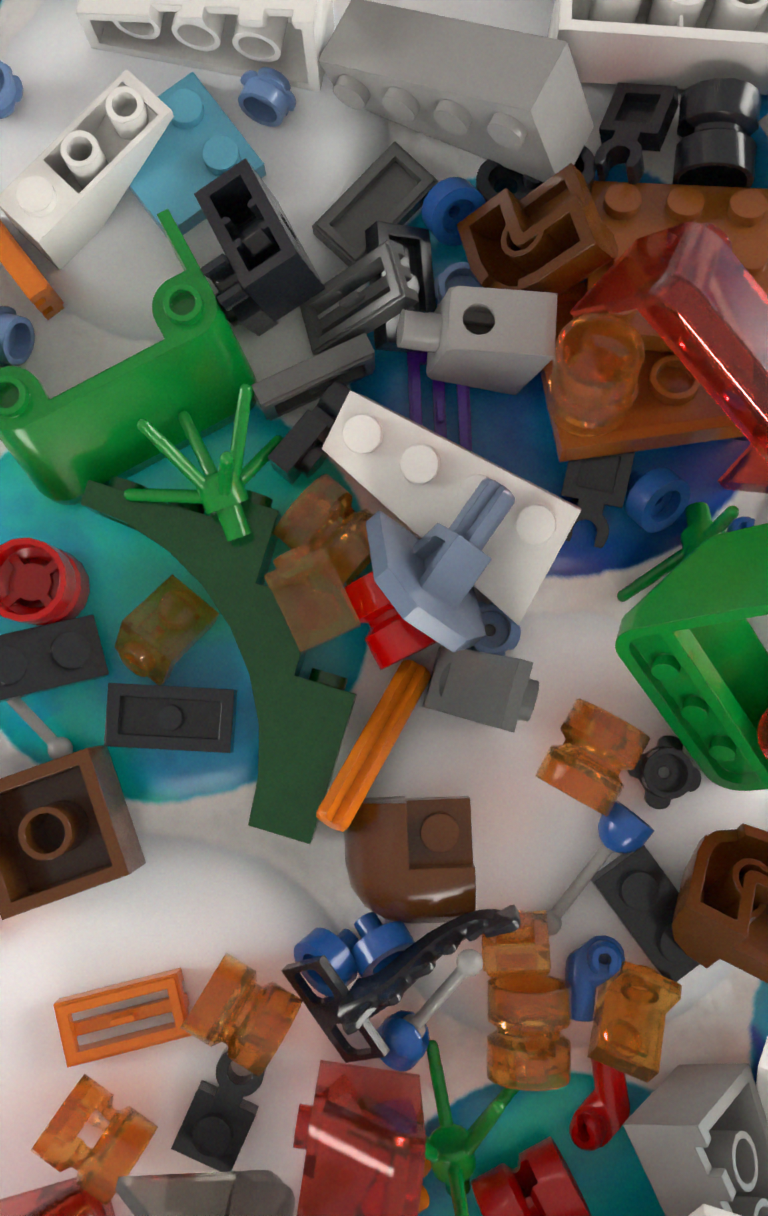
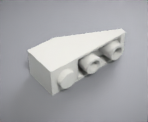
M126 69L0 193L1 210L15 228L54 266L61 270L103 228L173 119L172 110L133 73Z

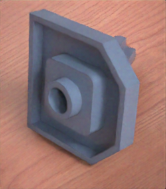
M489 478L481 481L449 528L437 523L421 539L380 510L366 521L374 581L405 621L453 653L474 646L486 635L473 585L492 559L481 550L515 502V497L510 490Z

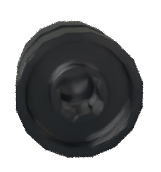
M714 78L689 86L681 94L677 136L680 141L677 143L675 150L672 184L744 188L752 186L755 178L757 145L750 136L759 129L758 121L761 108V94L757 87L747 81L735 78Z

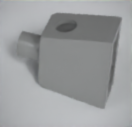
M469 286L451 287L434 313L402 309L397 327V347L426 351V373L433 380L516 395L555 357L558 294Z

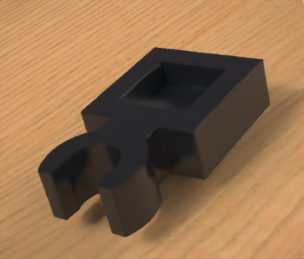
M618 82L599 127L602 145L595 154V165L599 181H606L609 171L615 165L622 163L626 164L628 183L637 184L640 181L645 170L642 151L660 152L679 106L677 86Z
M223 253L200 268L203 274L217 288L218 293L215 296L227 320L234 327L242 324L260 336L279 324L278 321L274 322L243 290L227 257Z
M338 379L325 391L312 411L308 409L268 456L273 470L291 485L301 474L307 478L311 477L328 457V454L322 450V447L349 392L352 391Z
M635 452L568 461L561 496L578 499L577 506L581 508V512L574 525L580 520H589L595 525L594 547L602 548L609 535L608 523L602 515L604 505L623 508ZM573 527L565 541L571 540Z
M231 1043L223 1050L216 1066V1079L219 1087L201 1080L171 1147L172 1150L230 1176L259 1107L243 1099V1097L253 1094L260 1087L267 1068V1060L260 1057L251 1074L247 1076L237 1075L231 1067L237 1046Z

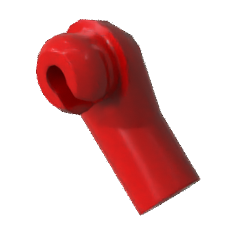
M601 1051L594 1053L590 1057L595 1089L575 1111L569 1125L571 1140L581 1150L595 1151L603 1147L629 1118L630 1102L622 1054L618 1051Z

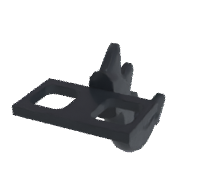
M514 904L502 910L482 909L459 916L428 932L379 972L371 976L357 978L350 990L345 986L325 955L287 964L281 971L345 1063L382 1058L388 1054L390 1049L369 1018L388 1006L398 1004L408 988L419 978L429 975L434 971L436 961L442 955L455 953L460 943L465 939L471 942L475 941L483 933L487 938L515 932L519 929L521 920L518 909ZM310 969L318 972L334 996L325 998L317 996L300 972ZM341 1023L347 1035H351L359 1030L370 1048L356 1049L352 1047L336 1024Z

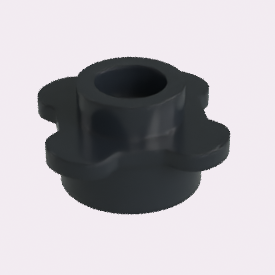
M672 735L661 736L657 741V745L644 754L633 753L628 758L626 764L628 774L638 778L644 788L645 802L655 809L667 808L670 805L671 799L679 798L688 791H695L701 783L700 771L693 767L689 757L682 752L683 744L679 738ZM662 766H666L669 769V775L666 778H661L658 774V770Z

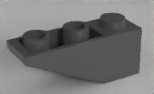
M441 645L437 652L422 707L514 733L518 720L528 722L531 718L538 696L539 681L530 679L533 662L468 649L453 653Z

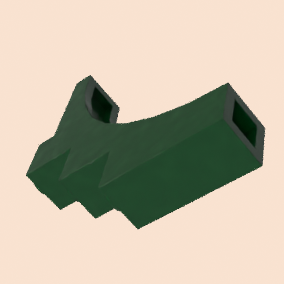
M114 476L111 477L109 486L88 480L81 505L97 515L141 532L168 550L203 585L230 626L249 672L259 723L258 779L248 826L311 844L319 822L316 812L328 792L357 694L345 691L348 678L312 668L309 680L299 677L320 606L316 601L307 599L310 588L280 578H274L271 588L263 586L284 521L279 511L271 508L273 500L257 492L246 490L249 499L241 502V506L252 533L227 542L217 513L213 512L210 516L204 515L203 504L128 501L123 495L126 489L147 488L138 483Z

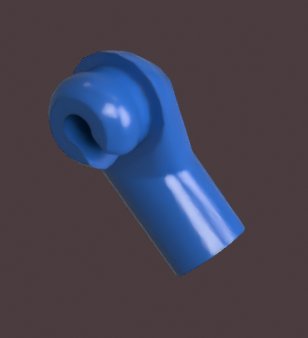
M606 935L595 936L568 955L565 967L562 1017L582 1022L593 1021L596 988L618 974L624 965V950L617 940Z

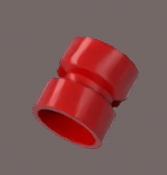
M30 537L12 539L0 545V615L2 617L22 623L43 626L75 619L85 608L90 593L89 576L82 563L70 553Z
M373 571L341 590L355 621L368 623L371 628L365 637V641L380 670L437 643L400 616L374 581Z
M551 1136L519 1153L518 1166L513 1169L505 1163H501L471 1180L472 1189L483 1216H592L566 1161Z

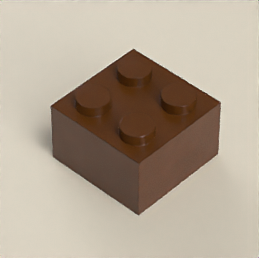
M100 745L85 748L0 779V915L2 920L130 875L146 863L107 746Z

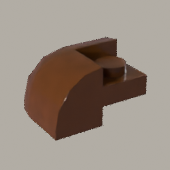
M572 163L520 200L505 188L456 224L470 269L484 288L550 292L560 295L618 257V247L614 234L601 221L585 178Z
M405 796L365 798L350 826L344 831L345 863L350 885L364 906L386 920L401 921L409 924L448 922L464 914L476 911V875L473 864L470 797L405 798Z
M742 823L737 829L716 830L708 836L705 835L699 841L683 871L672 921L674 940L685 954L705 968H709L721 959L768 983V832Z

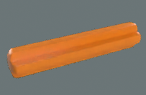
M410 659L403 660L316 812V817L325 825L340 832H344L350 826L431 679V673L426 667Z

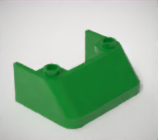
M169 209L158 213L157 217L184 271L165 281L157 289L153 297V317L165 339L51 399L42 383L28 370L16 366L0 368V440L36 488L44 496L62 505L79 504L82 501L88 480L109 486L112 476L127 479L166 458L137 428V423L140 419L149 420L178 450L189 446L190 443L178 420L179 412L187 411L190 414L201 437L204 438L234 422L240 386L244 383L250 386L257 383L255 374L212 288L201 271ZM253 388L250 411L253 409L257 402V398L255 396Z
M768 523L714 535L705 539L624 615L615 642L616 652L705 776L723 788L736 791L768 789V652L746 619L768 615Z

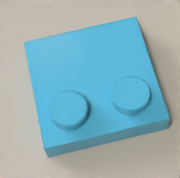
M193 71L158 96L172 110L174 117L129 186V189L165 236L164 229L157 217L158 213L169 209L180 232L184 235L206 219L194 193L246 158L261 178L266 175L262 160Z

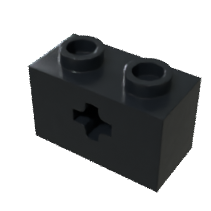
M246 158L194 193L243 290L274 322L326 289L276 197Z

